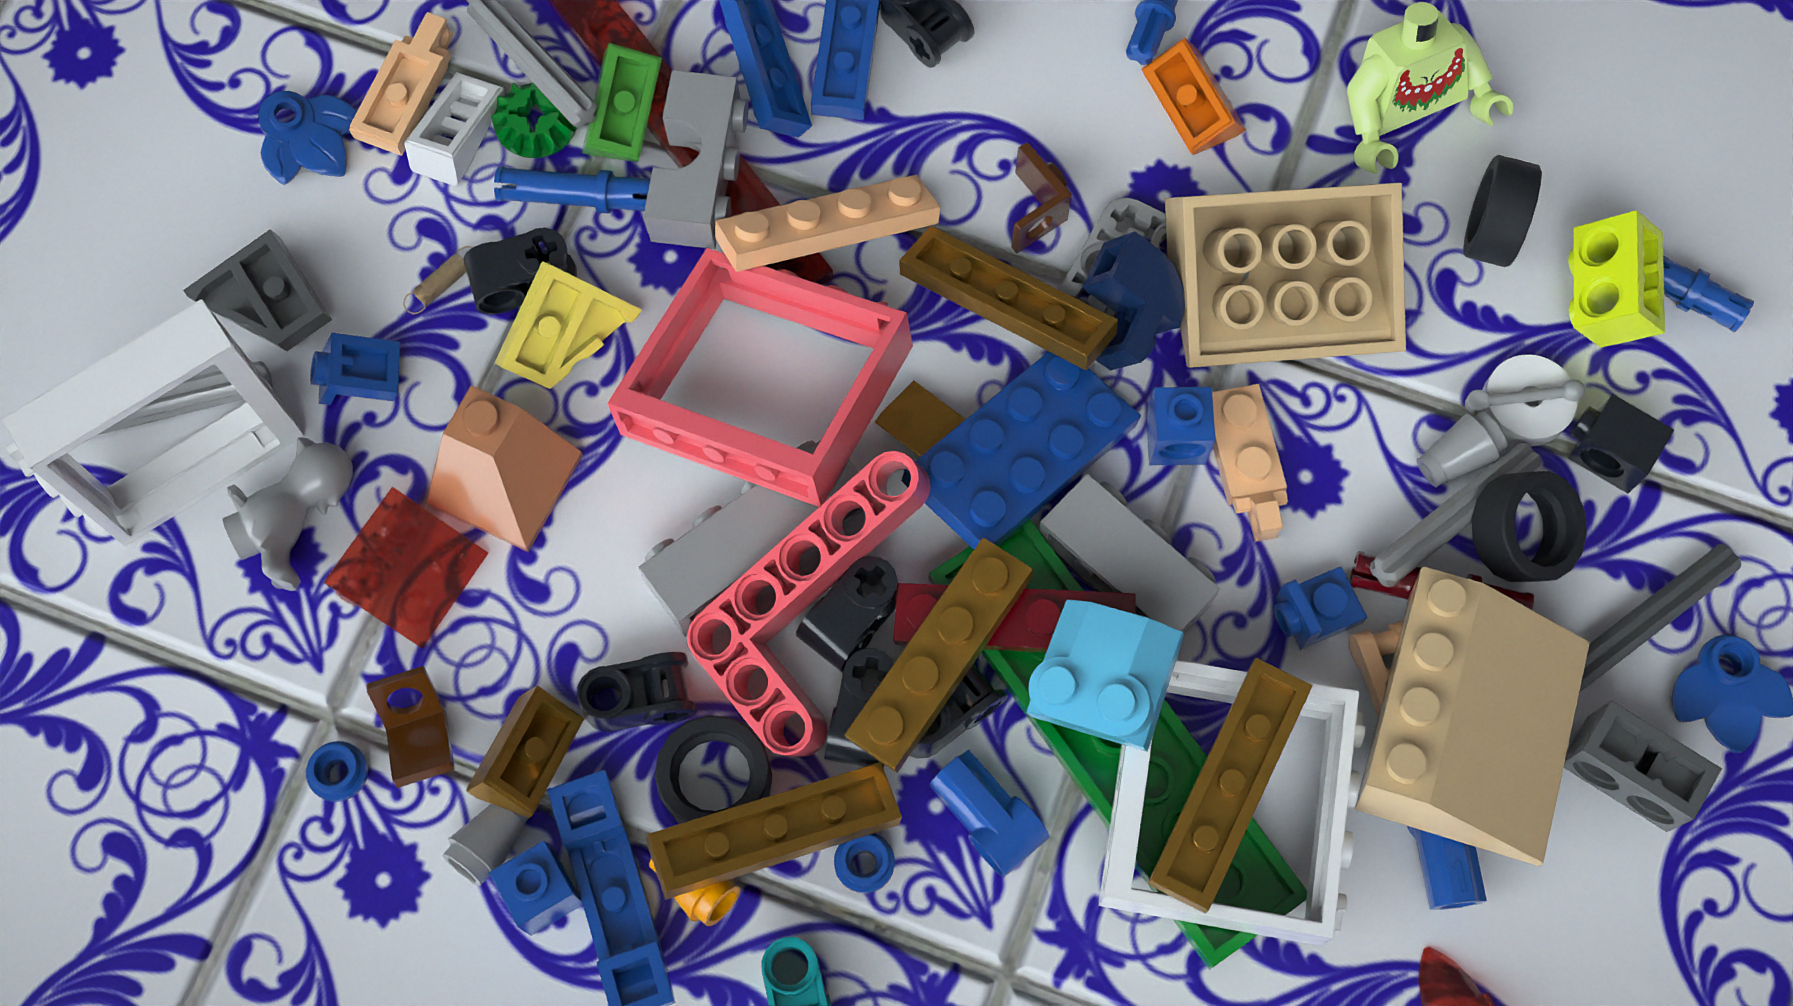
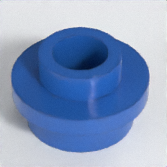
M344 741L330 742L318 748L310 757L306 768V779L310 789L320 798L330 802H341L352 798L363 788L368 777V763L364 754L354 745ZM339 763H346L348 766L346 777L340 782H331V769Z
M876 833L839 844L835 852L834 868L840 882L853 892L867 894L878 891L889 882L894 872L895 857L890 844ZM861 853H869L876 859V867L870 873L861 874L853 867L855 857Z

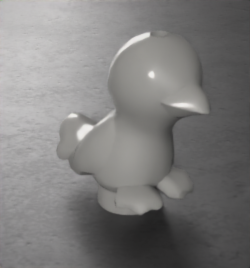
M298 437L295 460L288 474L279 483L263 488L248 498L236 485L233 484L227 487L229 497L238 511L222 518L228 537L241 560L261 553L262 571L264 575L271 579V583L275 588L297 591L301 581L289 563L290 552L302 532L309 509L317 507L322 515H326L328 507H337L340 498L349 489L353 478V465L348 454L340 446L328 442L315 443L308 438Z

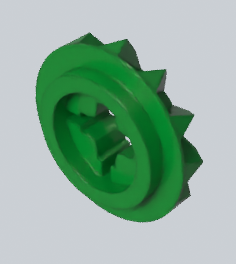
M533 82L522 86L513 83L511 91L505 97H497V108L495 114L491 115L494 131L499 142L511 153L525 158H542L560 151L571 141L577 130V127L567 120ZM534 104H538L543 116L539 117L538 124H535V132H532L527 118L523 116L530 115L531 108L534 107Z

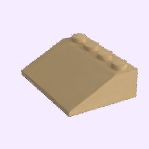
M1402 183L1165 198L1168 259L1175 266L1184 290L1185 310L1180 330L1187 367L1406 351ZM1250 271L1248 278L1240 284L1245 273Z
M1422 566L1408 599L1354 810L1541 867L1544 863L1590 642L1484 583Z

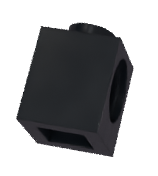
M1612 394L1599 410L1588 406L1570 433L1571 436L1578 439V442L1568 456V459L1629 494L1650 473L1673 434L1674 429Z

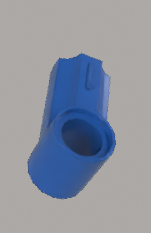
M969 749L949 762L930 782V788L970 832L968 837L978 853L1002 877L1008 875L1050 838L1046 827L1028 805L1017 796L1011 798Z
M1407 826L1411 835L1416 839L1430 910L1463 908L1487 901L1475 846Z

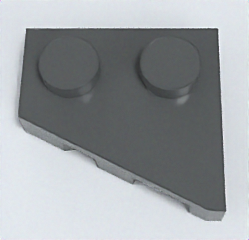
M271 229L183 290L186 296L194 302L203 299L212 312L285 351H289L332 320L282 239Z

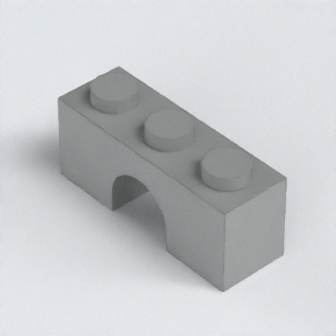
M672 70L663 113V122L669 145L692 148L698 151L699 155L691 164L682 168L667 169L653 167L643 216L651 242L716 249L715 220L730 217L731 198L725 196L728 180L736 181L739 172L740 150L734 147L736 133H744L748 121V100L740 99L737 77Z

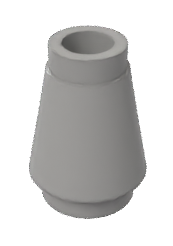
M1480 411L1473 416L1465 414L1416 461L1427 481L1432 486L1438 487L1444 482H1449L1495 463L1499 460V453L1508 448V443L1494 419L1486 412Z
M490 804L448 838L450 847L442 856L459 874L475 885L481 886L487 877L490 876L489 872L504 863L524 828L525 822L529 818Z

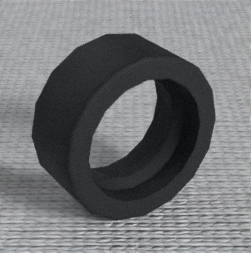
M1497 155L1491 160L1478 188L1469 216L1463 246L1465 257L1501 267L1511 266L1525 241L1537 205L1542 171L1539 165L1502 155Z
M1550 471L1502 474L1487 483L1476 499L1471 519L1473 542L1480 560L1493 575L1509 582L1558 580L1574 568L1583 553L1587 536L1586 513L1578 493L1565 478ZM1526 493L1537 503L1543 520L1541 546L1531 561L1521 551L1515 534V516L1518 504Z
M707 715L685 722L668 736L658 753L655 780L660 799L675 820L681 824L769 797L772 771L765 746L750 727L731 717ZM710 741L727 742L738 748L747 759L750 770L748 787L742 797L730 807L717 811L703 810L691 804L683 795L678 780L680 765L686 755L699 744Z

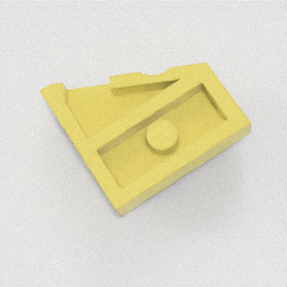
M542 261L494 363L551 389L571 372L576 362L588 359L604 345L602 340L624 322L632 323L638 318L642 309Z

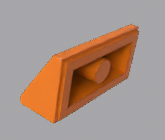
M1185 37L1141 69L1192 155L1235 138L1246 131L1244 124L1201 53Z

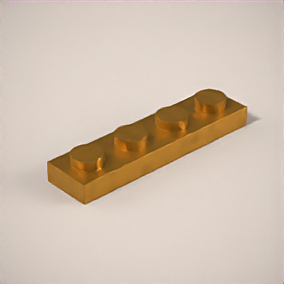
M930 226L899 260L900 275L1086 371L1117 334L1118 319L933 226Z
M983 537L844 736L898 773L1033 578V569Z
M1258 658L1254 659L1147 883L1148 885L1205 914L1209 911L1313 685Z
M879 762L647 834L646 843L665 900L898 826L902 815L882 764Z

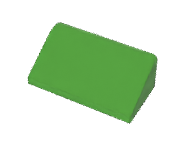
M609 43L603 56L594 101L597 104L594 113L597 117L592 124L588 123L582 149L583 154L632 162L639 161L661 57Z

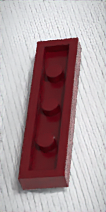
M897 583L893 637L896 645H908L949 585ZM1025 588L984 649L1047 652L1066 600L1093 602L1135 614L1136 593Z

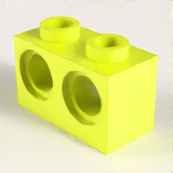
M1638 210L1573 227V250L1569 253L1568 262L1574 277V299L1569 303V316L1574 329L1600 348L1664 334L1663 232Z

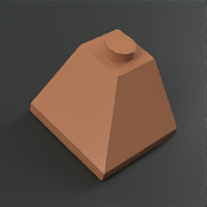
M471 385L442 434L427 503L430 507L529 552L582 459L583 454L524 409Z

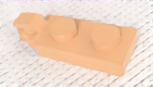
M427 12L413 38L405 36L402 41L395 39L350 124L349 131L354 139L401 156L406 150L404 142L421 121L448 69L451 54H449L450 51L447 48L453 33L447 25L446 18Z
M1259 384L1212 392L1215 426L1213 450L1228 505H1233L1236 514L1247 512L1255 542L1278 538L1279 531L1283 530L1279 506L1286 505L1288 502L1287 485Z

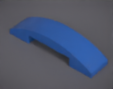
M606 770L547 789L562 844L570 858L599 960L596 963L608 1005L669 1006L676 1003L644 884Z

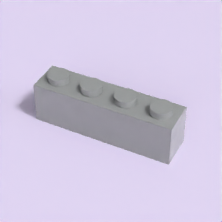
M812 440L798 446L797 449L813 454L820 441L817 443ZM850 460L845 465L826 501L859 472ZM748 481L740 491L741 496L723 508L717 505L703 512L694 521L693 529L676 541L672 538L666 539L654 546L645 556L646 562L638 566L645 584L684 637H686L691 622L701 611L819 507ZM856 508L848 512L844 518L843 525L863 512L864 509Z

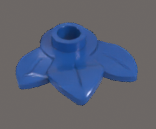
M278 91L270 94L263 100L258 111L259 124L266 135L260 152L265 169L282 185L292 181L300 171L301 166L320 175L344 176L347 159L341 136L351 133L349 131L350 124L357 111L345 101L330 95L305 99L302 95L292 91ZM282 109H290L296 113L294 120L287 123L277 120L276 115Z
M1719 635L1706 642L1699 651L1697 664L1681 672L1673 686L1671 700L1676 719L1679 722H1693L1705 718L1706 726L1713 737L1721 745L1735 753L1744 752L1752 744L1760 728L1762 715L1770 718H1788L1793 715V698L1786 680L1780 673L1760 664L1758 651L1749 641L1734 635ZM1719 657H1725L1732 662L1734 666L1733 675L1726 673L1719 664Z

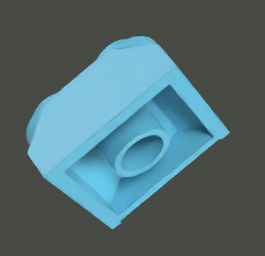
M1066 600L1044 661L1036 667L1029 681V696L1031 700L1026 713L1040 720L1148 752L1184 633L1140 615L1093 602Z

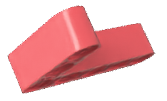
M890 451L875 457L701 611L689 626L687 641L692 654L765 746L774 753L792 757L811 756L824 745L828 729L827 722L821 711L766 643L836 583L849 569L851 564L870 553L926 502L931 489L930 478L926 471L905 453ZM908 469L911 474V481L907 490L898 496H889L887 493L889 477L897 470ZM863 508L866 515L864 527L857 534L846 536L843 531L845 516L853 509ZM811 547H818L821 555L818 568L813 573L803 576L799 569L801 555ZM772 585L776 592L775 604L769 612L760 615L755 603L757 594L761 589ZM727 624L731 630V642L725 651L717 654L712 645L713 634L718 627ZM762 668L768 677V686L765 693L754 700L748 692V680L754 671ZM798 713L805 722V733L800 742L792 746L784 736V725L790 716Z

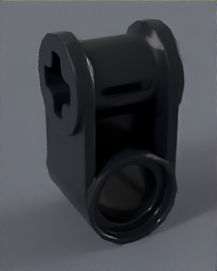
M881 0L880 11L885 24L909 46L917 59L929 68L939 64L941 55L957 42H967L975 34L970 17L955 0Z
M545 227L535 228L527 233L497 242L482 243L471 248L463 257L476 309L480 313L487 315L507 313L521 306L542 261L547 262L550 260L548 264L577 277V266L571 255L567 253V245L564 239L555 230ZM539 242L544 243L546 250H541Z
M866 556L856 560L827 595L822 597L805 615L798 626L796 636L840 672H843L847 660L855 652L867 648L873 636L896 609L898 579L894 568L888 561L880 557ZM879 581L882 582L884 593L881 596L874 592H870L866 597L863 596L862 584L866 582L870 586H875Z
M865 648L855 652L847 660L843 670L837 706L834 707L825 749V760L863 767L880 762L849 741L844 735L880 685V683H876L873 692H865L862 690V682L858 678H863L867 669H875L878 671V680L882 682L894 665L893 660L885 652L875 648Z
M664 652L649 655L640 660L599 666L589 670L581 678L577 686V699L586 721L599 731L615 732L644 725L670 724L693 717L697 713L696 703L689 701L684 668L689 664L687 655L682 652ZM663 680H667L669 697L667 698L664 697ZM613 688L622 693L619 704L611 710L599 711L591 706L594 695L600 690Z
M973 663L935 718L938 730L930 736L922 737L910 756L920 759L929 758L937 754L966 730L974 728L993 714L1008 698L1007 694L1003 689L995 690Z

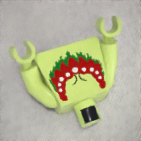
M1417 2L1411 4L1405 10L1403 22L1375 33L1368 40L1361 66L1347 86V95L1356 135L1362 134L1363 139L1354 152V160L1356 165L1365 171L1377 174L1376 157L1381 166L1389 169L1395 168L1398 163L1397 149L1391 144L1381 142L1379 136L1467 99L1468 90L1473 89L1475 92L1470 103V112L1478 120L1493 126V122L1489 117V109L1493 103H1495L1496 108L1502 114L1511 116L1513 113L1511 99L1491 89L1489 81L1493 79V76L1477 42L1461 24L1450 23L1430 3Z

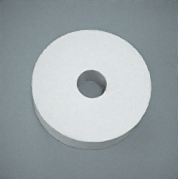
M1518 355L1502 362L1490 375L1482 391H1485L1488 395L1560 387L1572 379L1562 367L1547 358L1537 355ZM1563 397L1538 400L1535 407L1528 406L1524 402L1489 406L1485 412L1498 424L1507 441L1514 444L1526 443L1530 446H1539L1554 440L1565 430L1575 416L1578 401H1568Z

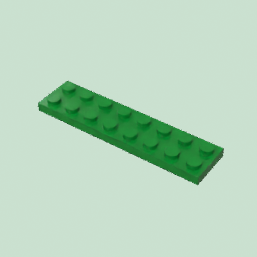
M1031 519L999 546V548L1033 569L1034 576L1027 585V589L1084 591ZM969 546L929 572L928 580L930 583L950 585L974 550ZM983 649L981 654L1109 830L1122 744L1040 720L1026 713L1031 700L1029 696V681L1036 667L1044 661L1046 652ZM1165 699L1152 737L1135 868L1146 883H1148L1207 759V755ZM1252 817L1213 902L1286 915L1307 900L1308 891ZM1148 885L1153 892L1164 893ZM1173 919L1209 970L1258 935Z

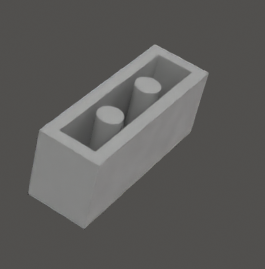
M1087 473L1041 520L1039 526L1040 533L1060 560L1095 592L1136 593V615L1150 618L1185 634L1212 606L1220 591V588L1214 583L1215 578L1212 572L1199 560L1193 557L1186 559L1170 545L1171 540L1158 524L1149 519L1142 521L1126 507L1127 502L1124 496L1114 486L1104 481L1099 484Z

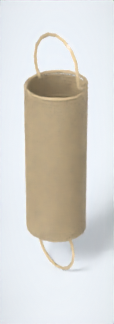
M461 249L412 290L413 292L405 296L403 305L407 312L411 314L422 312L437 297L444 293L447 288L467 273L463 262L464 259L458 254ZM413 293L425 305L421 311L416 313L408 311L404 303L406 297Z

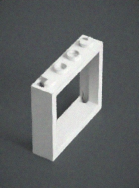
M203 299L0 419L13 442L5 446L9 456L17 461L25 476L30 477L34 474L43 489L52 498L59 495L75 517L78 518L83 515L98 535L107 531L124 546L137 540L292 444L298 437L304 436L277 393ZM213 364L218 367L246 401L240 407L109 487L104 486L68 454L69 451Z
M1176 660L1167 692L1233 704L1247 672ZM1309 683L1313 686L1300 712L1301 716L1326 720L1305 919L1214 902L1205 914L1167 894L1132 888L1152 740L1148 752L1121 745L1098 906L1319 946L1333 939L1334 931L1341 932L1343 912L1347 910L1346 894L1338 893L1341 868H1349L1354 846L1353 832L1345 831L1347 807H1355L1360 787L1359 771L1351 770L1353 747H1361L1366 726L1362 725L1364 712L1357 711L1359 691Z

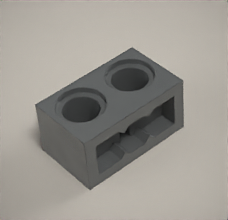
M1612 700L1587 716L1567 751L1564 763L1566 770L1665 832L1695 819L1722 770L1718 765Z

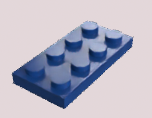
M1048 351L915 461L926 471L930 478L931 489L925 504L973 550L983 537L999 547L1136 427L1141 415L1089 368L1086 371ZM905 469L901 482L909 487L911 474L908 469Z

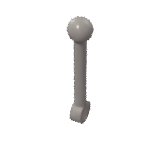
M1572 379L1560 387L1488 395L1482 390H1474L1466 398L1465 407L1470 413L1477 414L1480 411L1485 412L1489 406L1563 397L1568 401L1575 402L1584 396L1585 387L1579 380Z

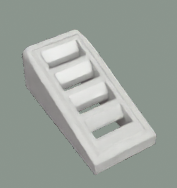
M456 72L404 142L411 170L417 174L456 186L470 166L492 122L491 115L495 114L497 97L505 96L504 87ZM464 98L479 104L477 107L461 103L459 100ZM451 116L466 120V122L453 119ZM444 134L453 137L454 139L452 140L441 135Z

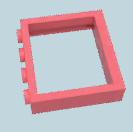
M706 248L607 404L620 434L625 437L820 507L826 501L913 347L907 312L888 307L887 302H873L851 295L835 285L823 286L802 279L785 269L774 270L760 266L736 272L725 253ZM724 299L874 348L813 454L661 400Z

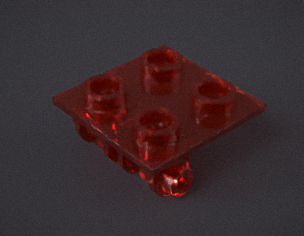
M391 487L323 583L335 590V594L343 601L354 607L356 605L420 648H423L482 564L488 552L406 495Z

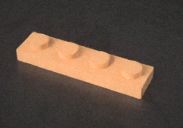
M916 174L715 220V239L735 271L739 272L939 223L941 206Z

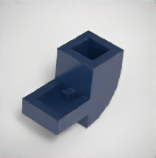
M1133 231L1104 242L1082 289L1114 311L1113 317L1118 319L1117 334L1096 359L1097 362L1111 371L1142 363L1155 347V334L1180 328L1185 310L1183 284L1173 263L1161 250L1137 232Z

